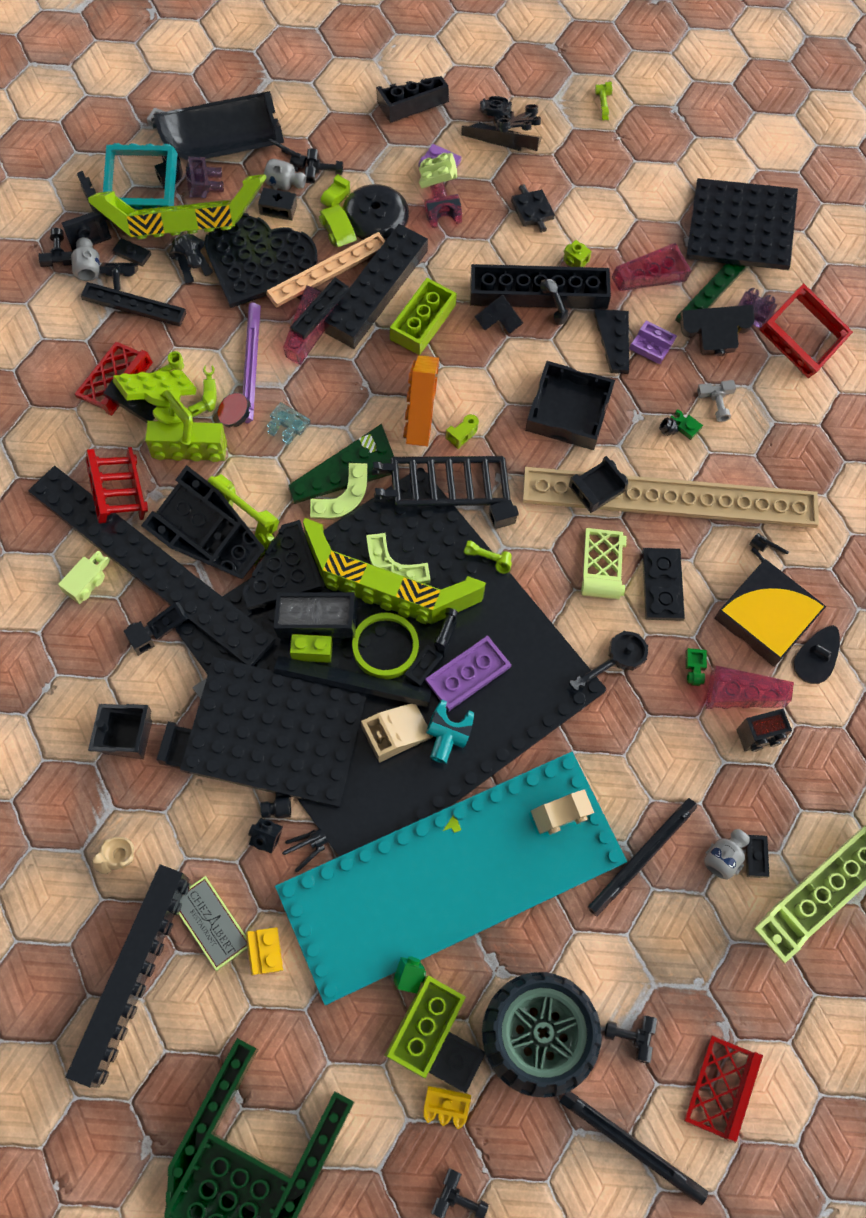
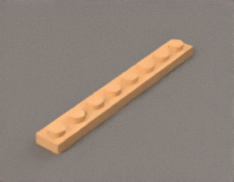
M377 232L267 290L266 295L277 308L373 257L385 240Z

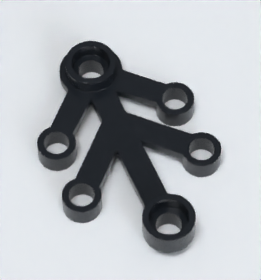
M526 105L525 112L516 117L513 111L505 116H495V128L499 132H508L509 129L515 127H522V130H531L532 125L541 124V117L536 116L538 114V105Z

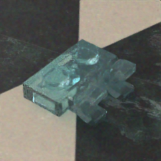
M280 402L270 414V419L272 420L267 424V427L270 428L268 433L272 436L277 433L280 425L286 427L287 429L282 433V436H284L283 442L289 445L294 435L298 434L301 436L311 422L309 418Z

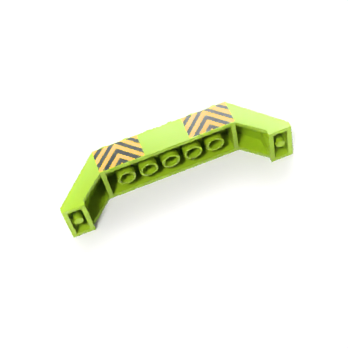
M266 174L252 175L245 178L242 188L232 200L135 210L118 198L114 191L98 192L88 197V201L130 237H137V239L147 238L148 235L162 237L166 233H170L171 236L180 235L183 231H187V234L197 233V230L204 229V232H211L215 230L214 228L220 227L221 230H229L239 221L266 180Z
M307 518L303 521L308 546L324 585L332 591L354 592L355 596L361 598L365 603L380 605L382 609L388 611L394 610L401 616L416 618L418 622L423 624H433L444 619L447 608L460 612L483 600L486 585L483 581L467 576L465 581L440 590L332 551L324 536L323 524Z

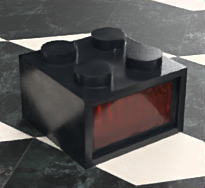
M784 708L746 718L736 729L744 751L751 750L752 752L760 751L763 749V746L770 745V747L778 746L792 732Z

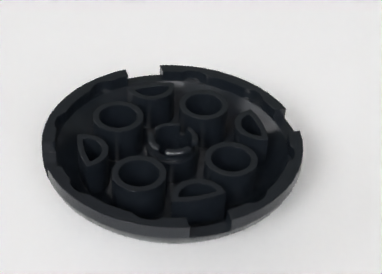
M370 184L359 187L349 194L343 204V210L352 225L355 236L363 240L377 232L385 240V238L391 235L398 224L406 227L408 223L409 207L406 200L397 190L386 185Z

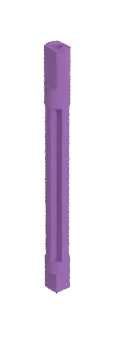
M254 302L250 303L248 308L243 395L251 403V407H249L250 414L245 420L246 423L253 421L261 310V306Z

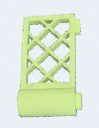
M586 528L581 595L620 599L621 596H624L625 585H622L621 581L622 549L626 547L627 536H623V532ZM590 534L597 535L600 540L594 543L589 536ZM609 537H618V543L612 545L607 539ZM603 542L609 547L604 553L598 548V545ZM593 549L600 555L596 559L589 555V552ZM611 551L618 556L613 562L606 556ZM602 558L609 564L603 569L597 564ZM593 565L599 572L597 574H587L588 568ZM612 567L617 572V577L609 576L605 571Z

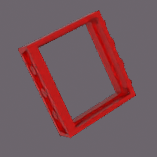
M804 283L790 295L759 329L808 379L822 368L853 333ZM796 298L837 338L817 362L774 322Z

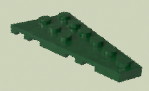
M382 424L363 435L371 434L377 451L370 453L369 449L363 447L360 440L357 439L289 484L294 504L346 489L348 485L349 463L367 464V482L392 475V473L372 475L373 462L391 463L390 460L394 457Z

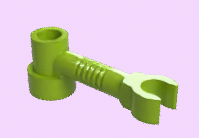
M605 82V84L595 85V94L600 95L602 120H609L606 96L612 95V82Z
M178 351L169 353L167 358L169 364L157 371L183 370L182 355Z
M467 541L464 549L465 554L480 555L497 561L496 570L499 573L506 574L510 572L512 566V555L510 552L504 551L499 555L480 548L473 541Z

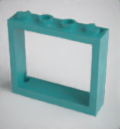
M119 143L106 145L103 192L112 191L115 155L167 156L164 199H120L135 210L174 206L177 152L173 146L169 144H163L162 146H155L154 144L138 145L135 143H130L129 145Z

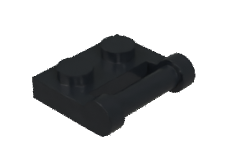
M452 608L446 609V617L442 623L439 636L434 641V647L437 648V651L443 657L457 623L458 612Z

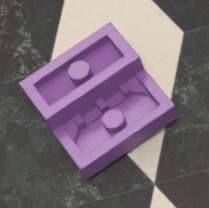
M646 320L629 349L661 364L677 335Z

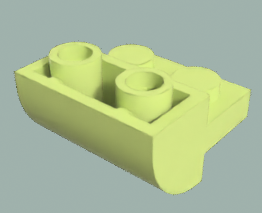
M442 153L433 159L426 158L420 164L419 171L421 177L419 184L421 189L457 178V168L452 153Z

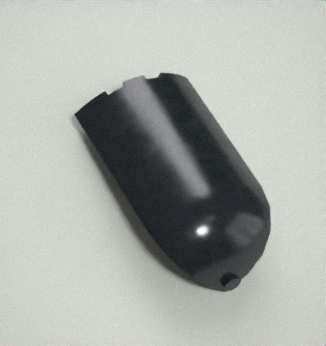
M270 91L153 114L154 118H151L153 129L157 128L163 144L173 146L177 156L185 160H203L274 145L269 142V139L280 144L284 143L281 125L278 118L274 119L273 117L275 108Z

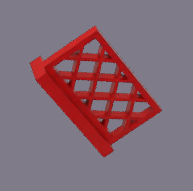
M115 342L74 395L103 409L106 414L112 416L119 405L106 397L101 402L97 401L96 398L103 395L107 384L113 379V377L106 379L105 374L114 372L115 375H118L117 371L125 368L124 373L138 374L146 372L153 362L147 351H137L119 342ZM118 348L123 350V354L114 356ZM136 356L133 361L128 362V357ZM125 358V363L116 366L117 360ZM113 362V367L104 369L107 363ZM102 375L103 380L93 381L97 376ZM104 385L105 390L95 392V387ZM92 388L91 394L83 395L85 390Z
M711 1036L684 1121L734 1144L737 1143L763 1055ZM714 1042L723 1045L727 1055L716 1059L712 1052ZM728 1048H730V1049H732V1050H735V1051H733V1052L730 1053L729 1050H728ZM738 1052L747 1055L746 1064L737 1068L732 1055ZM710 1055H711L712 1058H713V1061H711V1062L708 1063L709 1058H710ZM729 1057L734 1070L723 1074L718 1061ZM715 1063L720 1076L709 1080L705 1072L706 1067ZM744 1068L743 1073H742V1076H741L739 1070H741V1069ZM736 1072L740 1079L739 1086L730 1089L725 1076ZM704 1076L707 1082L701 1084ZM722 1078L728 1091L716 1095L711 1083ZM708 1084L714 1097L702 1102L698 1092L701 1087ZM737 1090L736 1096L734 1097L732 1092ZM729 1093L733 1100V1106L724 1111L718 1098ZM696 1098H698L700 1103L694 1106ZM716 1100L721 1112L709 1117L704 1104ZM699 1106L702 1107L707 1119L700 1122L690 1118L693 1109ZM730 1112L729 1118L727 1119L725 1113ZM723 1115L727 1123L724 1133L714 1128L712 1119ZM708 1121L711 1127H709V1126H707V1125H705V1124H703V1123H705V1122Z

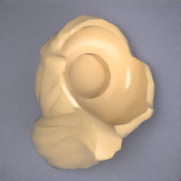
M113 837L104 840L99 853L93 857V868L100 874H108L112 870L128 866L134 859L133 843L125 837Z

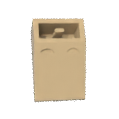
M407 704L383 711L361 721L362 730L379 763L433 737L426 733L428 726L418 706L415 704Z

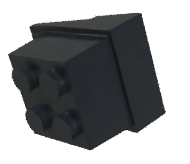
M99 704L88 751L144 760L152 725V710L150 707L140 704Z

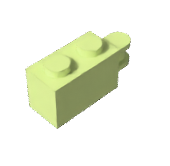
M97 551L90 559L83 557L60 581L58 586L63 593L78 604H81L82 601L89 598L92 590L103 582L105 577L103 569L109 564L110 558L102 556L100 551Z

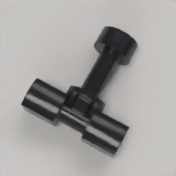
M314 148L308 149V166L305 168L306 183H315L316 173H320V170L335 171L336 175H343V161H336V164L320 163L318 150Z
M60 228L51 229L50 239L54 243V248L49 253H39L40 266L49 267L53 266V263L63 262L64 266L72 265L71 254L73 251L64 252L61 249L64 231Z
M643 1016L641 1029L637 1028L636 1032L617 1028V1023L607 1021L604 1038L614 1040L616 1036L634 1041V1046L638 1047L635 1061L649 1064L653 1049L650 1046L651 1036L655 1034L657 1018Z
M449 1168L443 1181L445 1186L440 1198L437 1197L431 1214L439 1218H445L448 1207L453 1208L457 1204L474 1212V1218H485L489 1203L480 1200L478 1204L459 1195L460 1189L456 1187L462 1174Z

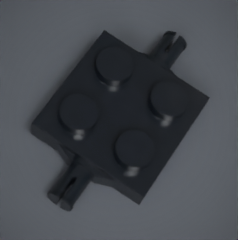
M525 184L523 186L520 185L519 190L522 194L512 196L511 202L523 226L538 225L540 232H545L547 228L544 222L553 220L555 214L543 190L529 192Z

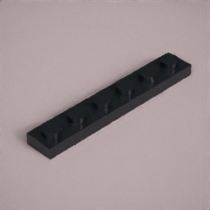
M90 282L86 283L81 294V298L84 301L181 327L187 313L185 308Z

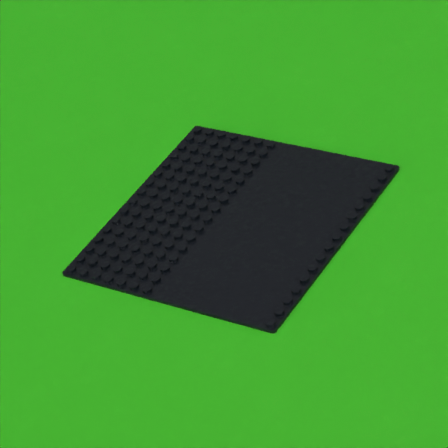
M420 467L417 469L419 499H430L428 474ZM409 474L399 480L401 499H412ZM393 485L386 490H393ZM437 486L438 499H448ZM373 497L323 530L332 551L371 564L366 535L385 533L387 550L390 557L401 565L428 563L430 583L426 585L440 590L465 581L467 576L486 583L482 602L457 613V623L445 656L431 674L486 636H489L511 664L510 669L450 711L446 709L448 719L454 723L461 722L468 710L474 712L472 729L465 747L462 748L453 744L446 764L436 762L430 758L437 738L434 736L379 763L362 730L361 721L377 713L411 703L367 694L340 807L336 808L298 799L316 826L322 829L329 844L339 857L454 805L606 691V687L597 676L585 683L583 688L578 687L577 691L571 688L569 685L571 680L576 681L578 676H584L591 669L510 572L506 574L499 573L496 570L497 561L480 555H467L464 553L467 541H473L480 548L490 552L492 550L455 506L397 507L394 505V500L374 502ZM313 558L322 589L310 593L341 592L339 590L332 591L324 585L322 577ZM248 579L222 597L276 639V642L254 665L255 667L274 671L278 656L291 658L292 638H278L274 630L276 603L252 610L247 609L242 590L250 580ZM356 597L358 602L356 629L362 621L374 614L393 613L401 616L394 610H384L380 605L368 604L361 598ZM401 616L412 624L418 635V656L427 644L437 651V648L434 647V641L439 636L444 619L433 624H423L418 622L416 618ZM189 620L176 627V632L207 675L213 657L241 663ZM387 620L377 621L367 626L361 632L358 640V650L363 660L371 667L379 670H392L400 667L409 659L413 650V639L410 632L401 624ZM332 638L331 663L310 662L368 675L362 671L354 659L353 638ZM404 674L397 678L387 679L417 686L404 677ZM424 682L421 686L423 688L431 689L426 682ZM433 691L431 692L428 707L417 705L427 726L440 702Z

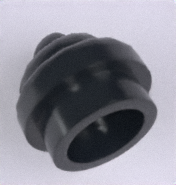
M668 417L663 419L659 426L662 434L669 436L678 433V425L675 419Z

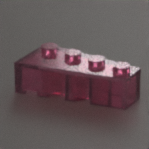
M673 243L617 266L612 279L619 291L685 282L692 270L677 244Z
M306 285L292 324L321 293L320 291ZM331 311L305 340L289 330L283 346L286 358L299 365L302 364L325 331L324 320Z
M716 665L710 675L706 709L786 707L792 701L794 682Z

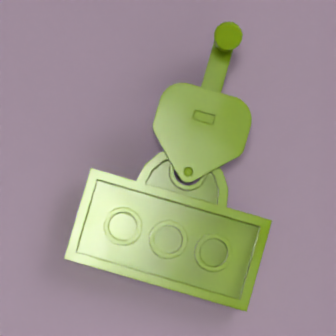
M182 370L156 371L153 373L140 372L138 374L123 373L113 376V383L127 401L145 399L148 403L156 405L157 407L153 410V415L161 423L183 422V435L180 438V442L183 445L191 443L192 413L181 403L180 398L185 395H196V387Z

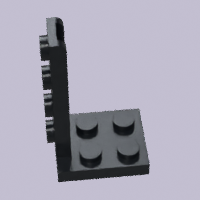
M83 171L77 173V176L88 200V197L96 194L94 188H90L93 187L90 178L85 177ZM90 203L89 205L93 212L61 222L72 251L76 249V242L80 238L90 239L93 245L112 239L106 223L108 218Z

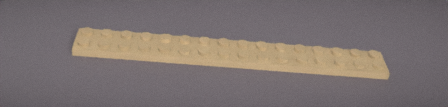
M525 467L523 503L586 508L569 487L572 476L576 474L581 476L586 472ZM627 475L625 476L629 484L626 491L599 508L600 510L817 528L819 525L818 492Z

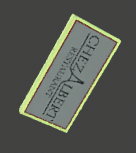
M206 876L190 886L187 895H182L180 900L182 907L179 915L214 969L218 971L248 949L246 935Z

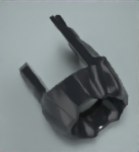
M183 234L174 239L169 253L171 259L178 260L186 284L194 282V277L190 271L191 268L201 267L205 276H210L213 273V269L201 253L205 242L193 234Z

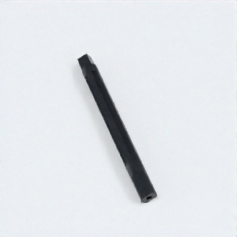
M688 798L588 906L589 911L593 915L598 917L697 809L696 802Z
M571 1091L562 1095L559 1101L562 1105L658 1173L699 1205H703L709 1191Z

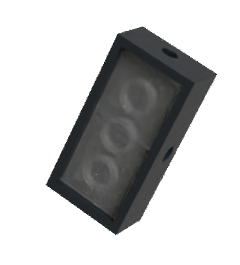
M277 593L274 630L278 638H292V634L331 636V638H355L358 606L355 593Z

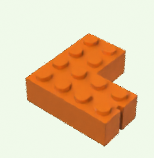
M418 355L417 360L413 361L409 372L408 384L410 386L407 392V402H410V404H407L405 420H408V422H406L403 432L406 444L428 447L438 377H435V375L438 374V357Z

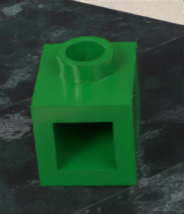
M409 956L407 959L401 957L393 979L396 988L417 994L420 984L424 982L426 977L425 968L418 958Z

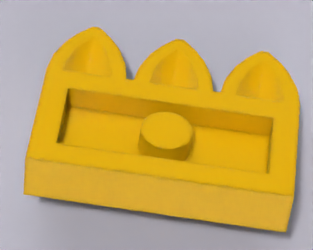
M428 1086L423 1110L426 1122L430 1123L438 1113L442 1126L449 1123L453 1117L455 1127L460 1129L467 1120L471 1095Z

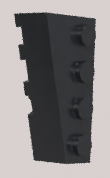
M442 76L421 79L418 83L408 81L406 85L397 86L396 84H390L388 88L376 87L377 103L390 123L449 102V86Z

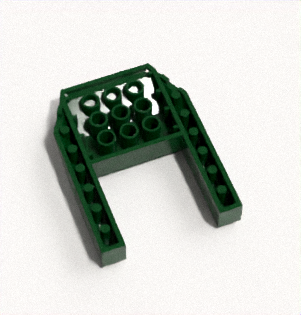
M237 1038L168 1166L164 1218H298L355 1102L334 1091L291 1177L215 1134L259 1050Z

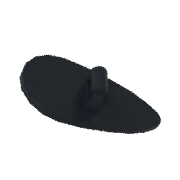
M831 625L818 631L803 645L795 656L794 670L803 681L810 684H820L831 675L840 647V634L836 626Z

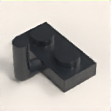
M103 262L99 266L100 273H106V276L113 277V287L115 290H121L119 274L133 276L138 271V263Z

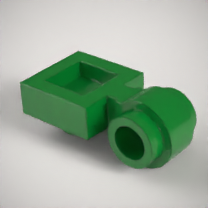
M691 648L686 650V669H692V672L687 674V683H690L691 686L704 685L705 673H701V670L705 671L707 669V650Z

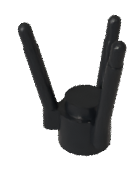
M269 139L270 143L281 148L282 152L291 156L290 164H293L295 171L298 172L299 168L304 169L307 156L301 155Z
M757 533L749 544L753 547L751 552L761 562H763L764 558L759 551L764 552L768 546L784 554H789V551L769 541L760 533Z
M321 828L285 841L286 844H290L307 838V840L283 851V855L291 853L307 844L312 849L316 848L295 869V872H299L319 852L325 850L324 845L328 843V840Z

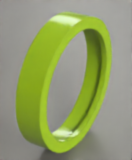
M374 614L362 621L356 629L355 638L352 640L354 659L362 671L370 676L382 679L397 678L405 674L418 656V635L412 624L397 614ZM384 620L397 622L410 632L413 639V650L409 659L400 667L392 670H379L368 665L361 657L358 650L359 636L367 626L374 622Z

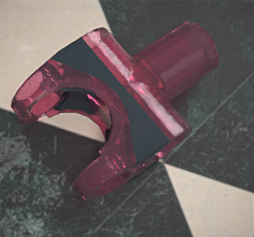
M444 182L431 185L430 190L433 198L424 200L426 215L431 227H438V219L441 216H450L457 224L462 223L459 195L448 196Z

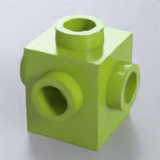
M575 240L572 244H568L565 247L563 261L571 267H584L589 263L592 251L583 243Z

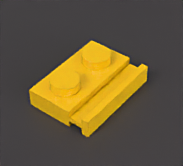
M278 928L247 931L246 939L251 976L283 971Z

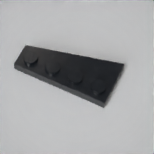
M594 309L593 314L597 321L598 331L601 334V342L605 348V356L610 373L628 374L629 311Z

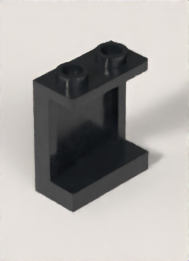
M605 456L600 464L581 476L577 474L572 476L569 487L588 511L592 513L624 493L629 482L627 477L617 469L615 462Z
M167 722L157 756V761L160 765L180 769L192 729L179 727L174 722Z

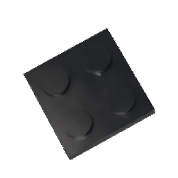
M449 1032L429 1073L466 1094L485 1056V1052Z

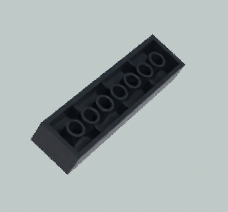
M398 224L351 285L349 291L324 320L325 334L355 349L428 252V238Z
M471 264L470 306H488L503 294L512 307L557 308L551 293L544 294L540 288L542 280L552 279L558 286L557 291L565 308L608 309L611 299L610 268Z

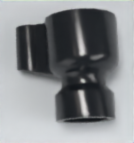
M276 794L273 803L268 801L261 802L262 818H270L271 815L278 819L291 818V801L289 796Z

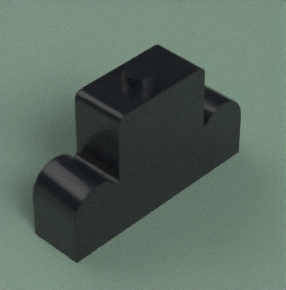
M753 305L682 310L680 314L682 334L687 338H692L697 333L699 334L700 352L702 355L715 354V356H723L725 353L735 352L739 346L738 332L747 333L755 320Z

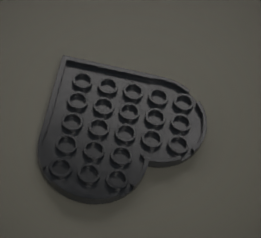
M243 213L235 226L231 227L232 229L221 230V227L214 228V231L209 232L205 236V249L230 308L267 296V290L318 263L316 245L306 233L294 231L289 227L270 229L263 219L249 216L248 213Z

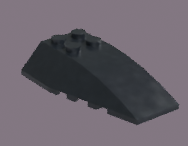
M186 465L175 479L178 484L157 512L152 511L141 526L169 548L243 579L264 552L265 547L221 492Z

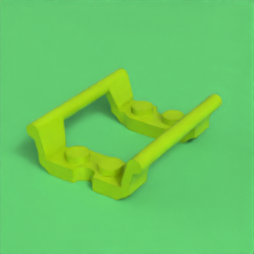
M222 474L216 477L211 476L208 482L221 492L232 507L233 503H235L258 522L255 536L265 547V550L254 565H256L265 555L272 540L274 541L272 533L277 530L279 520L267 510L257 512L237 496L232 482Z

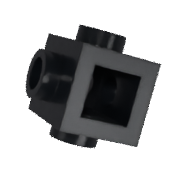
M260 818L256 825L252 824L248 836H251L249 845L272 854L279 843L283 826Z

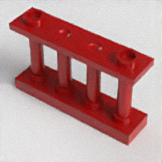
M128 447L126 457L99 458L95 454V449H87L85 463L98 523H106L107 516L110 513L138 511L139 519L144 520L145 513L148 512V504L143 499L136 468L137 456L133 454L132 447ZM127 464L129 472L103 474L99 472L98 467L100 465ZM131 480L132 488L106 490V488L102 487L103 481ZM134 495L136 504L109 506V504H106L105 499L107 497Z

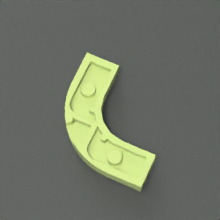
M349 463L348 485L345 492L334 499H311L310 518L335 519L353 511L361 503L366 492L367 464Z
M385 533L366 535L368 553L372 565L424 584L430 583L428 563L401 565L390 557L387 550Z

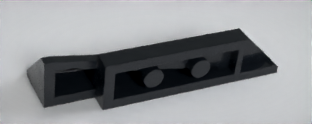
M481 122L470 126H462L461 129L462 136L521 151L522 147L537 151L542 136L522 134L511 130L499 132L495 126Z

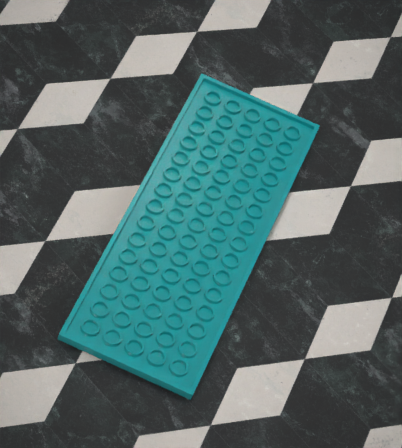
M572 751L276 885L275 888L323 1003L326 1006L395 973L401 957L408 959L411 956L423 960L627 863V860ZM582 790L586 791L594 811L593 814L587 816V821L576 824L575 821L561 826V831L549 835L548 831L542 834L539 833L531 810ZM454 816L458 820L461 830L455 833L452 828L443 831L451 817Z

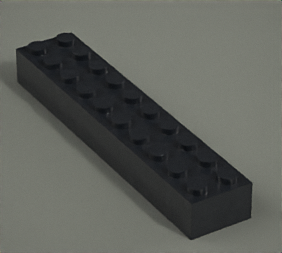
M161 864L159 865L65 1078L89 1088H100L101 1084L104 1085L107 1081L109 1065L116 1060L119 1052L117 1049L120 1040L123 1041L127 1035L128 1028L126 1026L129 1019L132 1020L136 1014L137 1007L135 1005L138 998H142L147 986L145 982L148 977L152 976L156 965L154 962L164 949V938L171 933L173 923L171 922L174 915H178L181 910L182 903H180L182 895H187L190 889V879L184 873Z

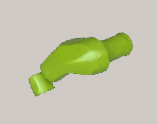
M206 365L203 368V373L206 375V379H203L202 401L188 407L192 417L205 411L211 412L215 409L217 392L215 379H212L214 373L213 365L211 373L206 372Z

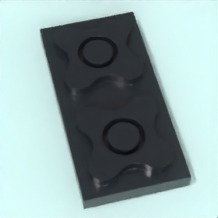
M643 548L646 620L684 621L681 549Z

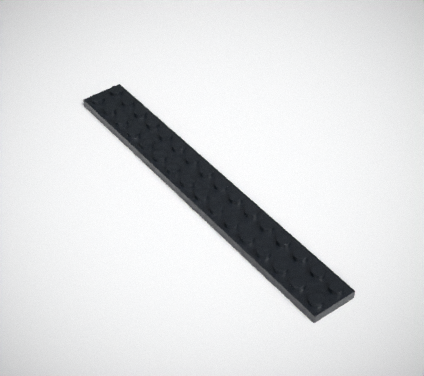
M55 465L28 490L30 495L171 606L175 602H179L189 618L187 620L241 663L254 666L276 642V639L119 515L110 513L107 516L106 523H98L92 494Z

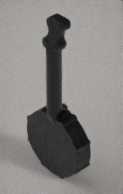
M629 631L617 634L610 641L608 654L610 659L584 676H578L576 681L571 680L569 685L574 691H577L578 687L583 688L585 683L613 665L633 671L646 662L648 645L640 634Z

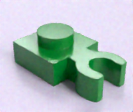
M678 409L675 412L678 418L670 416L679 425L678 431L690 440L703 427L692 416L688 415L685 418L683 412Z

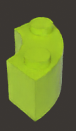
M340 205L319 211L320 223L327 229L331 244L340 247L357 241L352 225Z

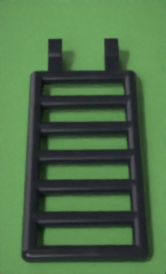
M504 456L392 457L391 463L373 462L372 475L392 473L393 490L375 488L374 502L394 500V505L397 507L490 506L511 500L506 459ZM470 463H481L485 498H474ZM488 463H499L503 498H492ZM398 464H409L412 499H401ZM416 464H427L430 499H419ZM434 464H445L449 499H438ZM453 464H463L467 498L456 499Z

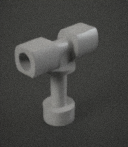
M734 380L721 381V384L712 386L711 383L698 385L697 393L699 398L711 397L712 400L716 401L718 411L715 415L717 421L724 422L731 418L730 410L725 408L723 398L727 394L735 393L736 386Z

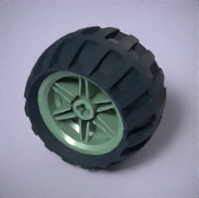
M533 972L518 976L507 982L497 991L486 1009L482 1024V1042L486 1058L493 1071L506 1085L524 1095L546 1098L562 1095L573 1090L587 1078L599 1056L602 1035L598 1013L588 995L574 982L565 977L547 972ZM531 1008L537 1009V1016L533 1017L530 1015ZM553 1012H558L560 1015L557 1021L551 1018ZM518 1025H521L524 1028V1032L522 1034H518L516 1032V1027ZM538 1028L540 1030L545 1028L547 1030L545 1034H547L548 1037H543L540 1039L538 1037ZM561 1034L567 1035L568 1040L566 1042L560 1041L559 1036ZM526 1047H529L532 1050V1054L530 1056H526L524 1054V1049ZM548 1051H551L554 1054L553 1060H548L546 1058V1053Z

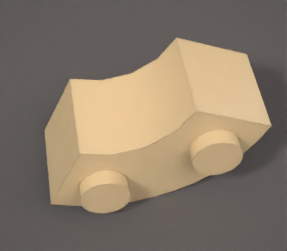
M582 790L531 810L539 833L542 834L548 831L549 835L561 831V826L575 821L576 824L587 821V816L593 814L594 811L586 791Z

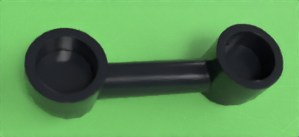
M544 279L540 283L541 291L544 294L551 293L558 309L554 313V321L557 325L565 324L569 313L565 309L557 291L558 286L552 279Z

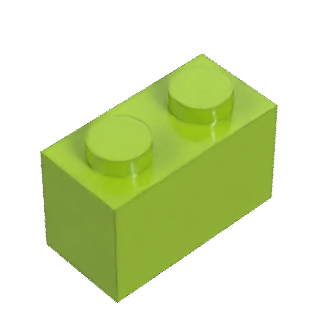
M292 634L291 658L301 661L331 663V636Z

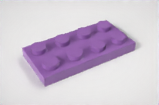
M486 636L428 676L425 682L440 701H447L446 708L450 711L510 669L511 664L489 636Z

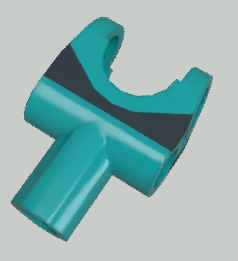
M441 700L431 716L426 733L437 737L430 758L436 762L446 764L453 744L462 748L465 747L472 729L474 712L468 710L461 722L454 723L446 715L447 701Z

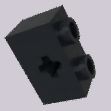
M263 188L258 202L260 215L292 221L297 207L296 194Z

